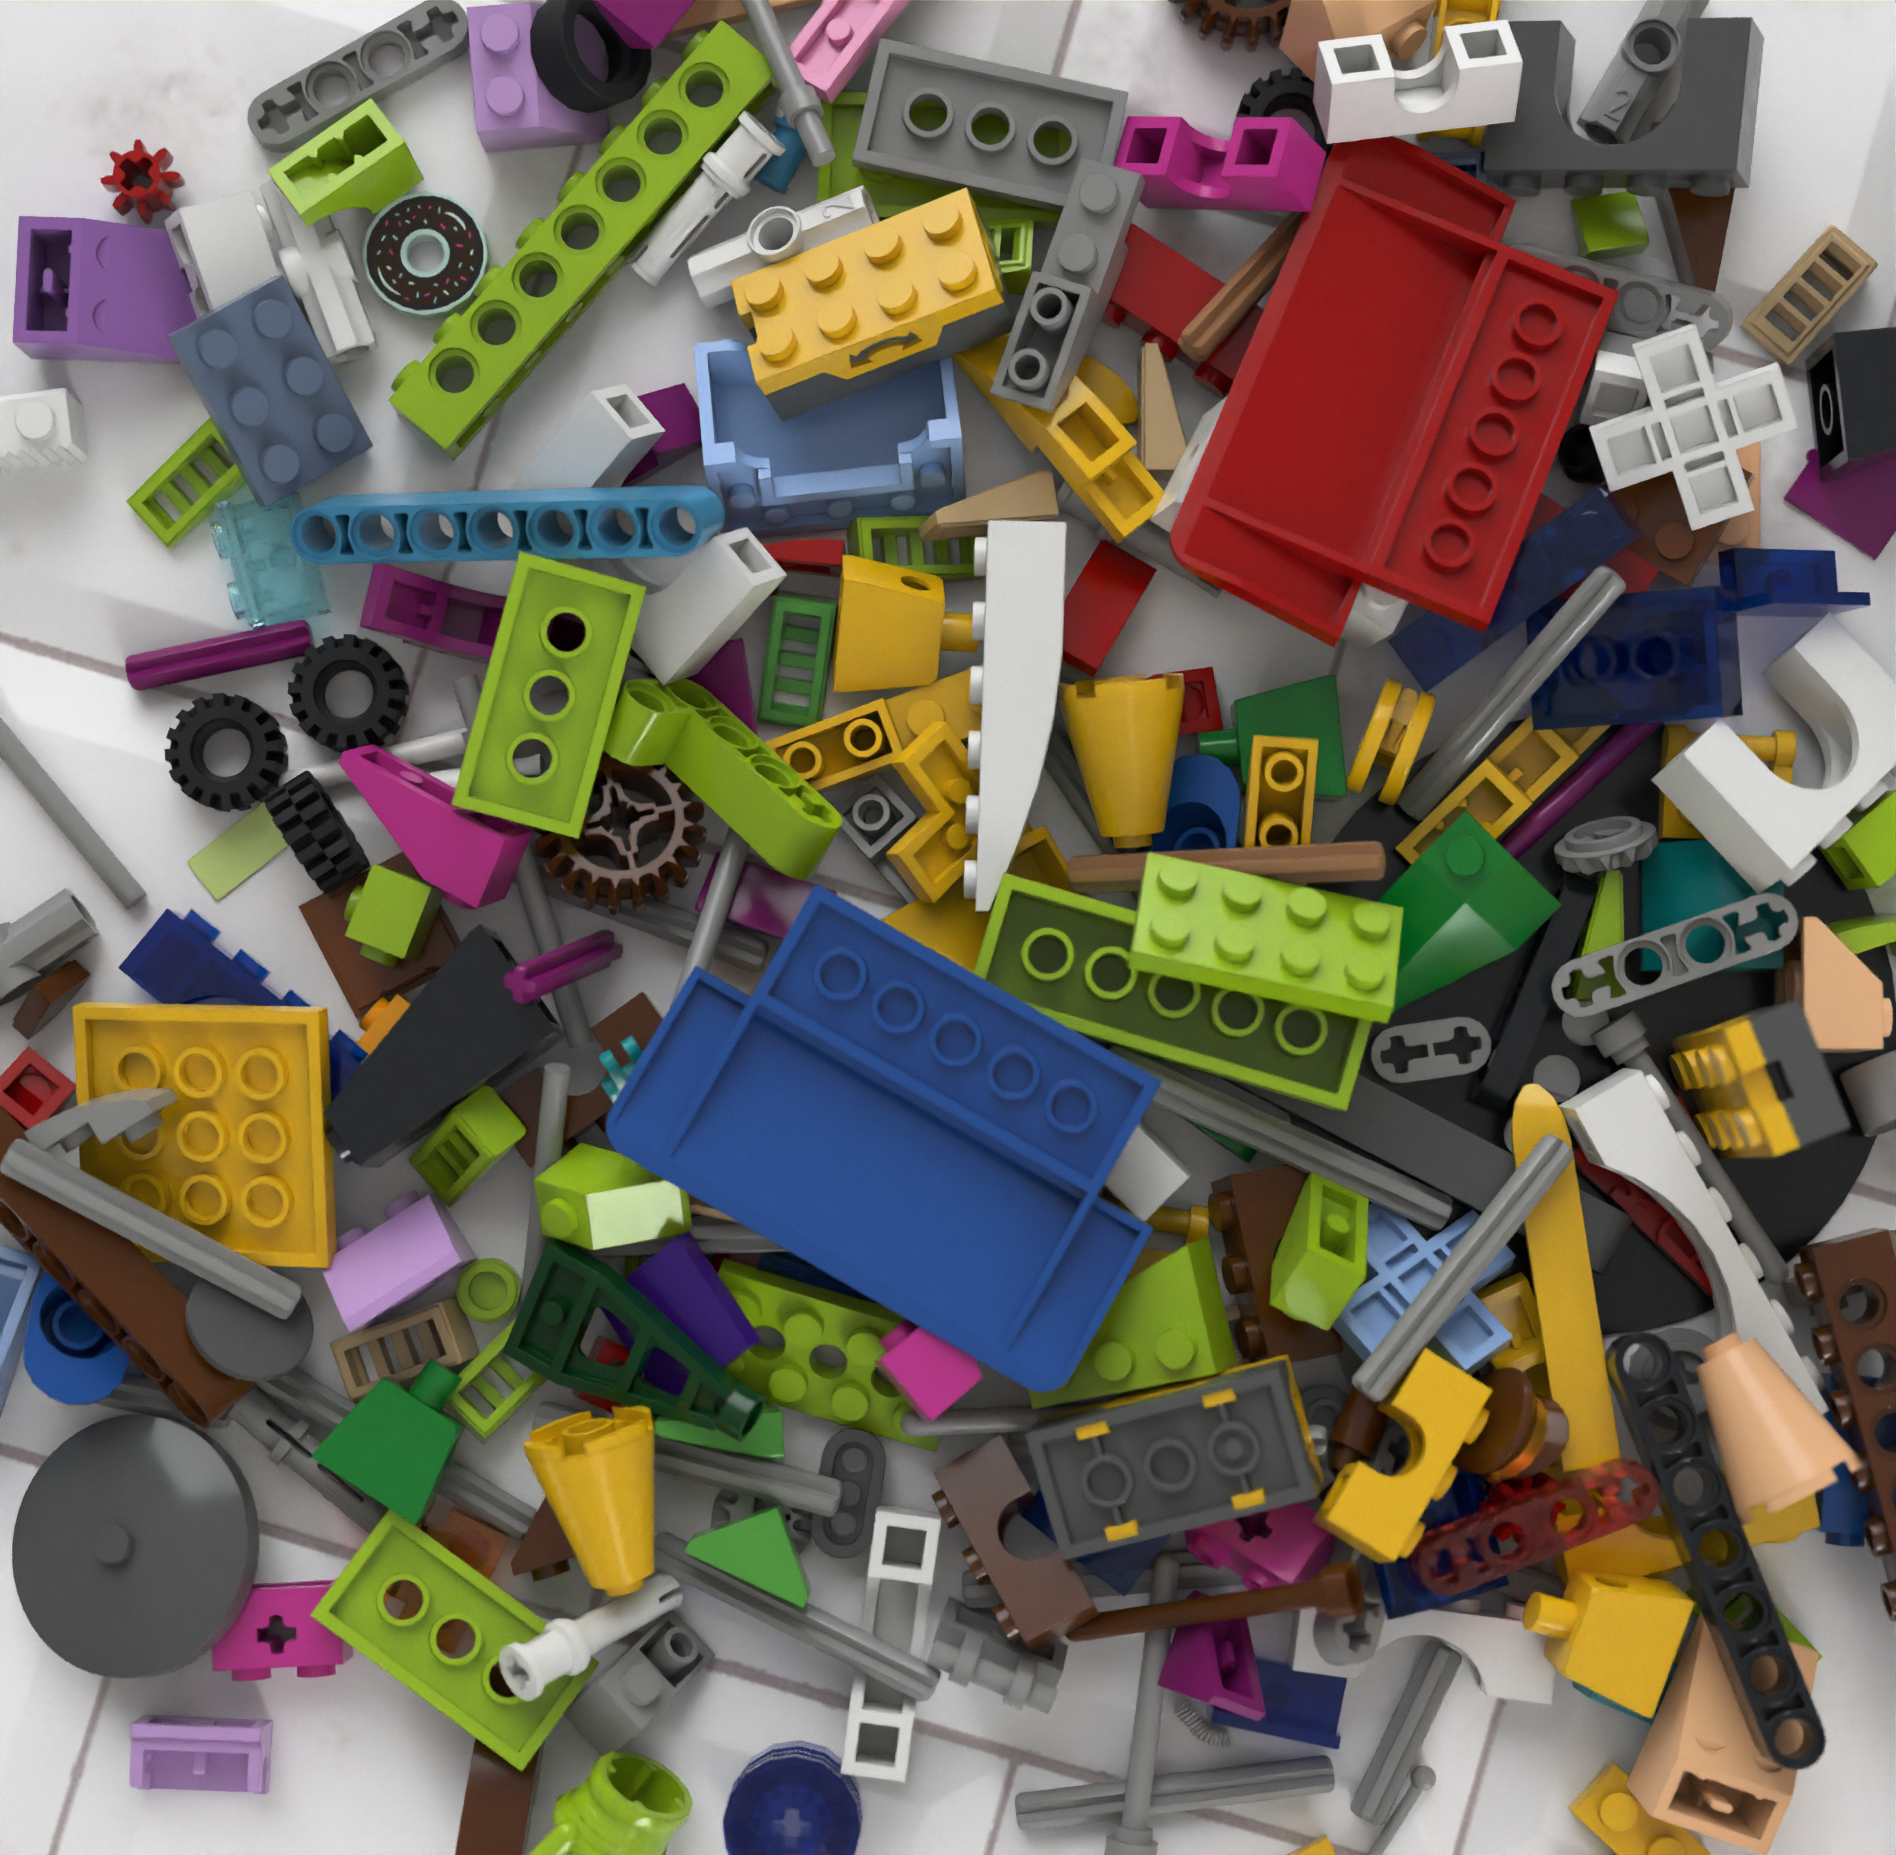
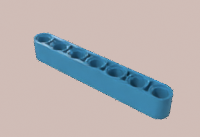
M696 485L339 494L313 504L295 515L290 525V539L293 548L300 557L308 562L317 564L517 560L519 551L547 559L679 557L688 555L709 542L714 536H717L724 525L725 512L722 502L714 492L706 487ZM678 507L689 512L694 519L695 534L687 532L679 524L677 518ZM617 509L624 511L631 518L634 526L633 535H629L619 526L616 517ZM557 511H561L570 519L573 527V536L567 535L559 527ZM498 512L506 516L511 522L513 529L512 537L506 535L499 527L497 520ZM439 514L446 517L451 523L453 539L442 531L439 524ZM381 516L391 523L394 530V540L383 531ZM323 518L329 520L333 525L336 540L329 537L326 533Z

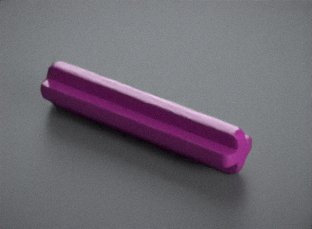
M300 619L130 655L125 660V669L131 688L141 691L307 656L304 651L311 645L314 646V639L309 624Z
M600 930L518 964L514 971L505 974L504 987L512 990L514 1001L527 1003L610 967L612 961L622 957L623 946L615 943L612 931Z

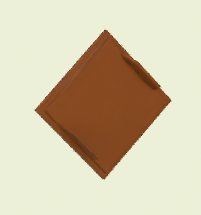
M404 852L378 864L427 882L420 876ZM370 869L353 877L327 895L323 893L298 906L357 1019L364 1016L382 997L390 1002L396 994L403 995L430 981L461 943L440 904L418 961L399 958L396 966L391 967L360 955L359 952L363 943L345 936L350 922L344 920V912L352 891L357 885H365Z

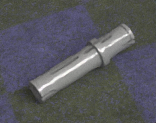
M254 1386L237 1401L227 1414V1417L235 1420L271 1451L268 1458L272 1462L279 1465L283 1461L326 1500L335 1505L369 1535L389 1510L388 1507L311 1458L316 1448L321 1444L319 1440L308 1432L311 1425L303 1418L296 1422L261 1393L257 1386ZM266 1423L272 1424L277 1430H279L283 1435H285L288 1440H290L295 1446H298L310 1458L308 1459L304 1455H302L297 1449L293 1447L292 1444H290L285 1438H282ZM318 1466L324 1468L335 1479H337L341 1484H343L348 1490H350L354 1495H356L362 1502H358L355 1498H353L336 1482H334L330 1477H328L323 1471H321L318 1468Z

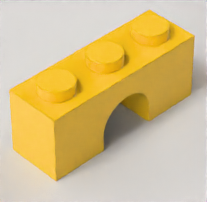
M1424 1348L1377 1408L1397 1421L1407 1435L1409 1455L1404 1467L1396 1475L1389 1477L1376 1472L1360 1461L1345 1464L1312 1522L1377 1563L1395 1562L1398 1555L1406 1558L1417 1545L1425 1529V1524L1419 1521V1518L1431 1498L1435 1501L1441 1499L1456 1476L1457 1467L1451 1464L1460 1446L1463 1441L1468 1445L1471 1444L1485 1426L1490 1411L1483 1406L1492 1390Z

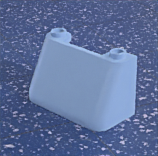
M722 339L716 342L694 344L703 463L707 488L716 494L722 502L725 512L724 525L720 533L724 534L747 527L756 538L843 529L849 528L850 524L857 517L931 516L942 507L966 499L962 434L952 355L782 421L755 381L747 346H750L749 344L736 339Z

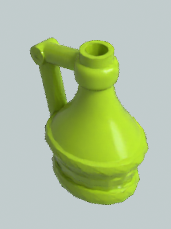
M627 1750L611 1751L594 1762L589 1778L578 1787L572 1788L557 1798L552 1815L555 1828L528 1855H665L667 1844L673 1832L685 1824L690 1815L693 1802L689 1790L679 1777L663 1764Z

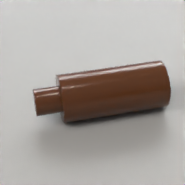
M1353 1384L1328 1438L1329 1441L1337 1445L1328 1466L1338 1472L1342 1470L1345 1464L1358 1462L1360 1456L1368 1459L1372 1458L1389 1420L1388 1415L1377 1409L1381 1401L1374 1402L1368 1399Z

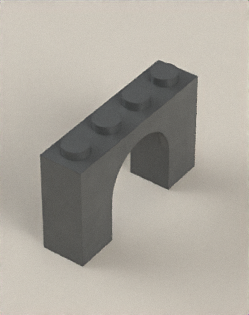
M1752 17L1687 18L1681 84L1674 106L1666 118L1648 134L1634 141L1615 145L1588 141L1577 135L1573 130L1569 105L1576 40L1562 21H1508L1523 60L1515 122L1488 125L1483 169L1495 184L1502 188L1504 193L1513 196L1531 197L1539 195L1540 188H1564V192L1570 195L1594 197L1601 195L1603 188H1627L1626 191L1632 195L1657 197L1664 195L1666 188H1690L1691 193L1699 196L1721 197L1728 195L1730 188H1749L1764 37Z

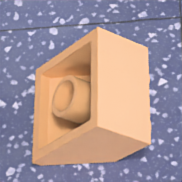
M1291 0L1279 49L1313 83L1315 81L1318 41L1381 34L1390 61L1397 57L1405 59L1414 54L1424 43L1427 37V23L1435 0Z
M1818 917L1798 918L1799 924L1796 935L1788 945L1784 946V969L1775 971V1005L1796 1000L1800 1001L1820 1053H1855L1883 1049V1037L1890 1036L1893 1025L1892 1004L1889 998H1883V983Z

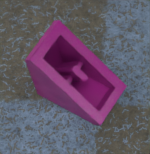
M1194 1590L1186 1599L1210 1595ZM1247 1617L1176 1628L1157 1683L1158 1686L1259 1721L1266 1715Z

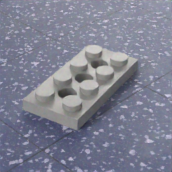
M880 38L852 164L853 167L961 190L967 187L970 193L1062 213L1081 157L1113 166L1129 92ZM933 101L944 108L947 118L941 127L933 131H924L912 123L910 113L920 102ZM992 114L1001 117L1009 128L1006 138L994 145L978 141L973 135L972 126L981 116ZM1056 128L1063 131L1071 143L1068 152L1059 158L1042 156L1034 145L1035 137L1042 130Z

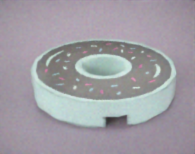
M428 191L402 195L381 209L367 229L362 251L366 277L382 301L394 310L423 320L451 316L472 303L476 297L474 291L480 280L488 272L491 260L486 233L472 211L451 196ZM423 241H434L443 247L444 255L440 265L426 272L413 268L410 265V254L413 248Z

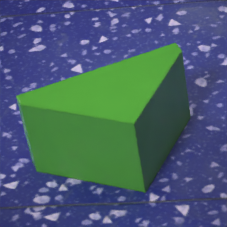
M774 1504L695 1533L685 1550V1553L802 1608H804L810 1595L811 1586L781 1504Z

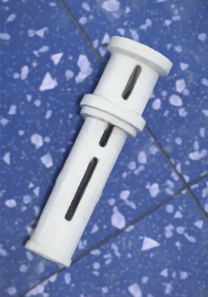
M743 111L738 117L740 126L716 153L708 151L702 158L704 162L700 166L703 171L694 180L695 182L664 214L644 240L626 256L625 261L631 265L630 267L651 285L656 286L660 282V279L668 272L674 262L683 255L732 198L739 200L741 196L746 197L751 191L749 182L773 155L781 157L787 150L772 132L747 111Z
M660 1570L645 1580L644 1586L633 1593L616 1596L573 1621L567 1618L554 1619L545 1625L543 1634L522 1645L515 1642L505 1646L499 1654V1664L507 1685L520 1699L530 1701L542 1694L546 1684L564 1674L575 1676L583 1672L591 1660V1655L663 1614L679 1608L683 1602L682 1592H677L670 1597L665 1595L673 1589L680 1587L678 1582L672 1575Z

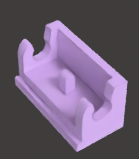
M144 1715L131 1724L130 1787L145 1790L154 1788L267 1794L270 1786L273 1720Z

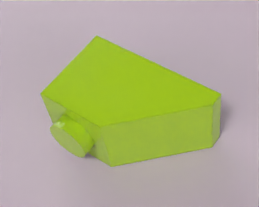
M580 1143L534 1179L541 1233L544 1236L591 1250H598L681 1235L692 1228L688 1193L617 1152Z
M1314 1172L1309 1174L1272 1264L1271 1306L1282 1310L1292 1319L1307 1321L1326 1331L1330 1329L1366 1278L1368 1197Z

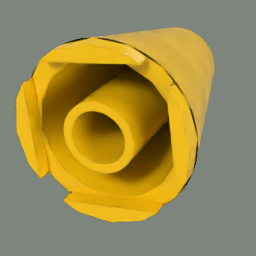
M1162 673L1163 678L1146 680L1145 674L1076 680L1074 685L1058 684L1057 701L1100 836L1113 837L1114 848L1152 845V834L1163 832L1165 829L1185 692L1183 673Z
M611 1406L614 1419H593L591 1410L554 1420L533 1430L529 1434L530 1442L523 1441L525 1456L590 1586L605 1589L608 1596L626 1595L641 1589L644 1586L643 1579L654 1571V1422L651 1409L644 1406Z

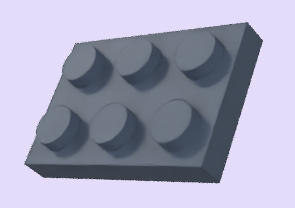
M283 275L268 279L166 336L258 506L268 507L373 446Z

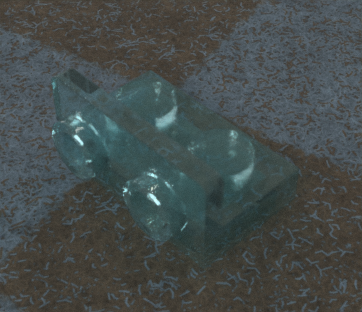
M297 490L268 507L258 506L255 499L233 505L228 499L215 503L219 520L210 523L211 533L220 558L230 557L236 581L227 583V591L233 612L238 620L246 618L248 625L253 629L300 619L308 620L332 613L319 564L308 562L300 557L293 548L290 539L292 520L295 515L304 509L300 493Z

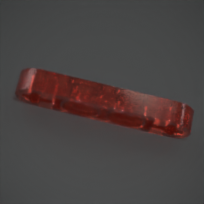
M1622 1457L1609 1460L1429 1531L1421 1536L1411 1555L1412 1568L1421 1582L1434 1593L1445 1596L1461 1593L1641 1522L1649 1517L1658 1505L1660 1498L1659 1483L1649 1470L1634 1459ZM1628 1476L1636 1484L1641 1485L1632 1490L1633 1501L1629 1504H1625L1618 1497H1610L1598 1502L1605 1511L1602 1516H1599L1598 1507L1588 1494V1490L1591 1488L1603 1499L1617 1494L1621 1491L1620 1479ZM1569 1497L1578 1499L1582 1506V1515L1577 1525L1564 1531L1553 1529L1549 1516L1555 1503ZM1508 1521L1517 1523L1521 1528L1522 1535L1517 1548L1509 1554L1503 1555L1491 1552L1488 1540L1494 1527ZM1469 1536H1472L1473 1545L1484 1559L1482 1563L1477 1565V1562L1469 1554L1455 1558L1450 1562L1452 1572L1446 1576H1442L1435 1568L1429 1569V1567L1434 1566L1438 1562L1436 1552L1442 1548H1446L1453 1556H1459L1472 1551L1465 1541Z

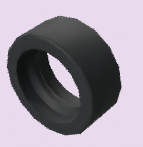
M548 0L536 12L530 29V45L537 74L550 94L567 108L584 113L606 109L633 98L646 85L652 66L651 49L629 48L592 2L593 0ZM577 14L582 15L592 23L604 41L609 66L606 82H602L590 73L579 57L574 41V20Z

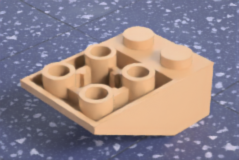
M1701 1612L1631 1771L1626 1787L1651 1817L1767 1855L1793 1797L1797 1770L1770 1762L1756 1748ZM1725 1618L1729 1626L1734 1630L1746 1626ZM1789 1641L1811 1695L1819 1653L1815 1649ZM1768 1655L1761 1656L1755 1660L1750 1668V1682L1755 1690L1758 1692L1767 1691L1777 1681V1665ZM1795 1719L1786 1720L1776 1730V1747L1783 1755L1792 1754L1798 1750L1803 1741L1802 1727Z

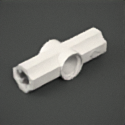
M272 179L260 185L263 193V200L271 216L272 224L283 249L279 250V255L292 290L299 304H304L316 339L330 365L348 363L366 356L371 350L379 346L364 304H362L355 285L359 282V277L340 230L334 228L330 215L321 218L307 227Z
M864 185L798 212L784 206L770 207L753 219L746 233L690 255V259H687L690 276L696 286L700 299L710 309L734 299L730 281L880 222V217Z

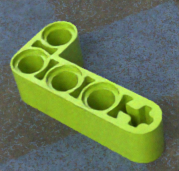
M657 678L635 679L624 683L616 699L603 751L618 761L632 766L665 764L771 866L789 877L803 880L812 878L843 823L839 812L703 686L685 678L665 686Z

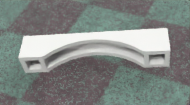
M1622 1068L1558 1105L1588 1162L1619 1174L1647 1192L1675 1219L1689 1239L1710 1281L1717 1316V1341L1736 1331L1743 1343L1755 1337L1822 1415L1828 1412L1829 1408L1820 1394V1391L1826 1388L1821 1373L1808 1356L1803 1355L1800 1357L1789 1338V1335L1795 1332L1790 1317L1777 1300L1772 1299L1769 1301L1758 1282V1279L1764 1276L1762 1267L1751 1249L1745 1243L1738 1245L1726 1224L1732 1220L1731 1211L1721 1194L1712 1186L1707 1189L1695 1168L1701 1164L1700 1155L1685 1132L1682 1130L1675 1132L1664 1110L1670 1107L1668 1097L1657 1079L1651 1074L1644 1076L1642 1070Z

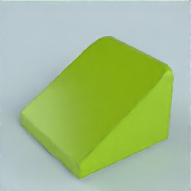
M1625 191L1571 200L1570 205L1579 257L1599 261L1642 254L1650 244L1648 232L1635 195Z

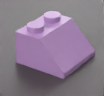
M523 2L467 7L476 132L485 152L602 143L609 134L607 108L591 113L569 109L550 94L539 78L531 55L530 29L537 10L543 4ZM577 14L574 20V41L579 57L590 73L602 82H605L602 37L592 23L582 15Z
M416 1190L386 1207L383 1212L388 1220L369 1233H366L362 1225H359L337 1238V1253L334 1254L331 1267L321 1268L343 1322L350 1332L372 1327L478 1259L447 1208L436 1194H428L421 1199Z

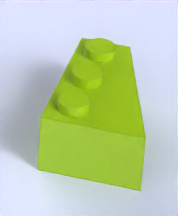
M1209 1236L1187 1244L1125 1281L1067 1382L1061 1387L1047 1392H1037L1028 1389L1032 1409L1215 1375L1236 1364L1237 1360Z

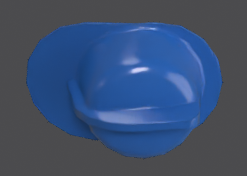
M1200 753L1182 756L1175 760L1165 829L1163 832L1152 834V845L1141 847L1140 853L1241 848V843L1238 839L1241 794L1240 787L1232 770L1219 759Z
M48 1273L39 1280L31 1300L23 1346L24 1366L32 1383L47 1397L67 1405H89L107 1398L121 1384L128 1366L129 1357Z

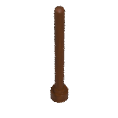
M1353 1561L1328 1564L1323 1566L1320 1573H1314L1311 1581L1098 1612L1099 1616L1065 1634V1637L1072 1642H1081L1315 1608L1318 1613H1328L1332 1618L1360 1615L1365 1605L1364 1585L1360 1571Z

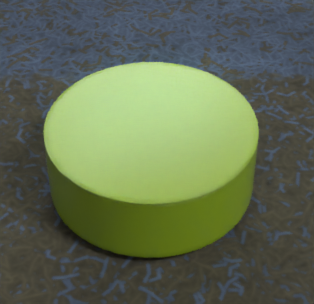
M496 1258L480 1259L468 1265L460 1274L456 1286L457 1300L461 1309L470 1318L483 1323L497 1322L507 1318L517 1309L521 1298L522 1281L517 1271L509 1263Z

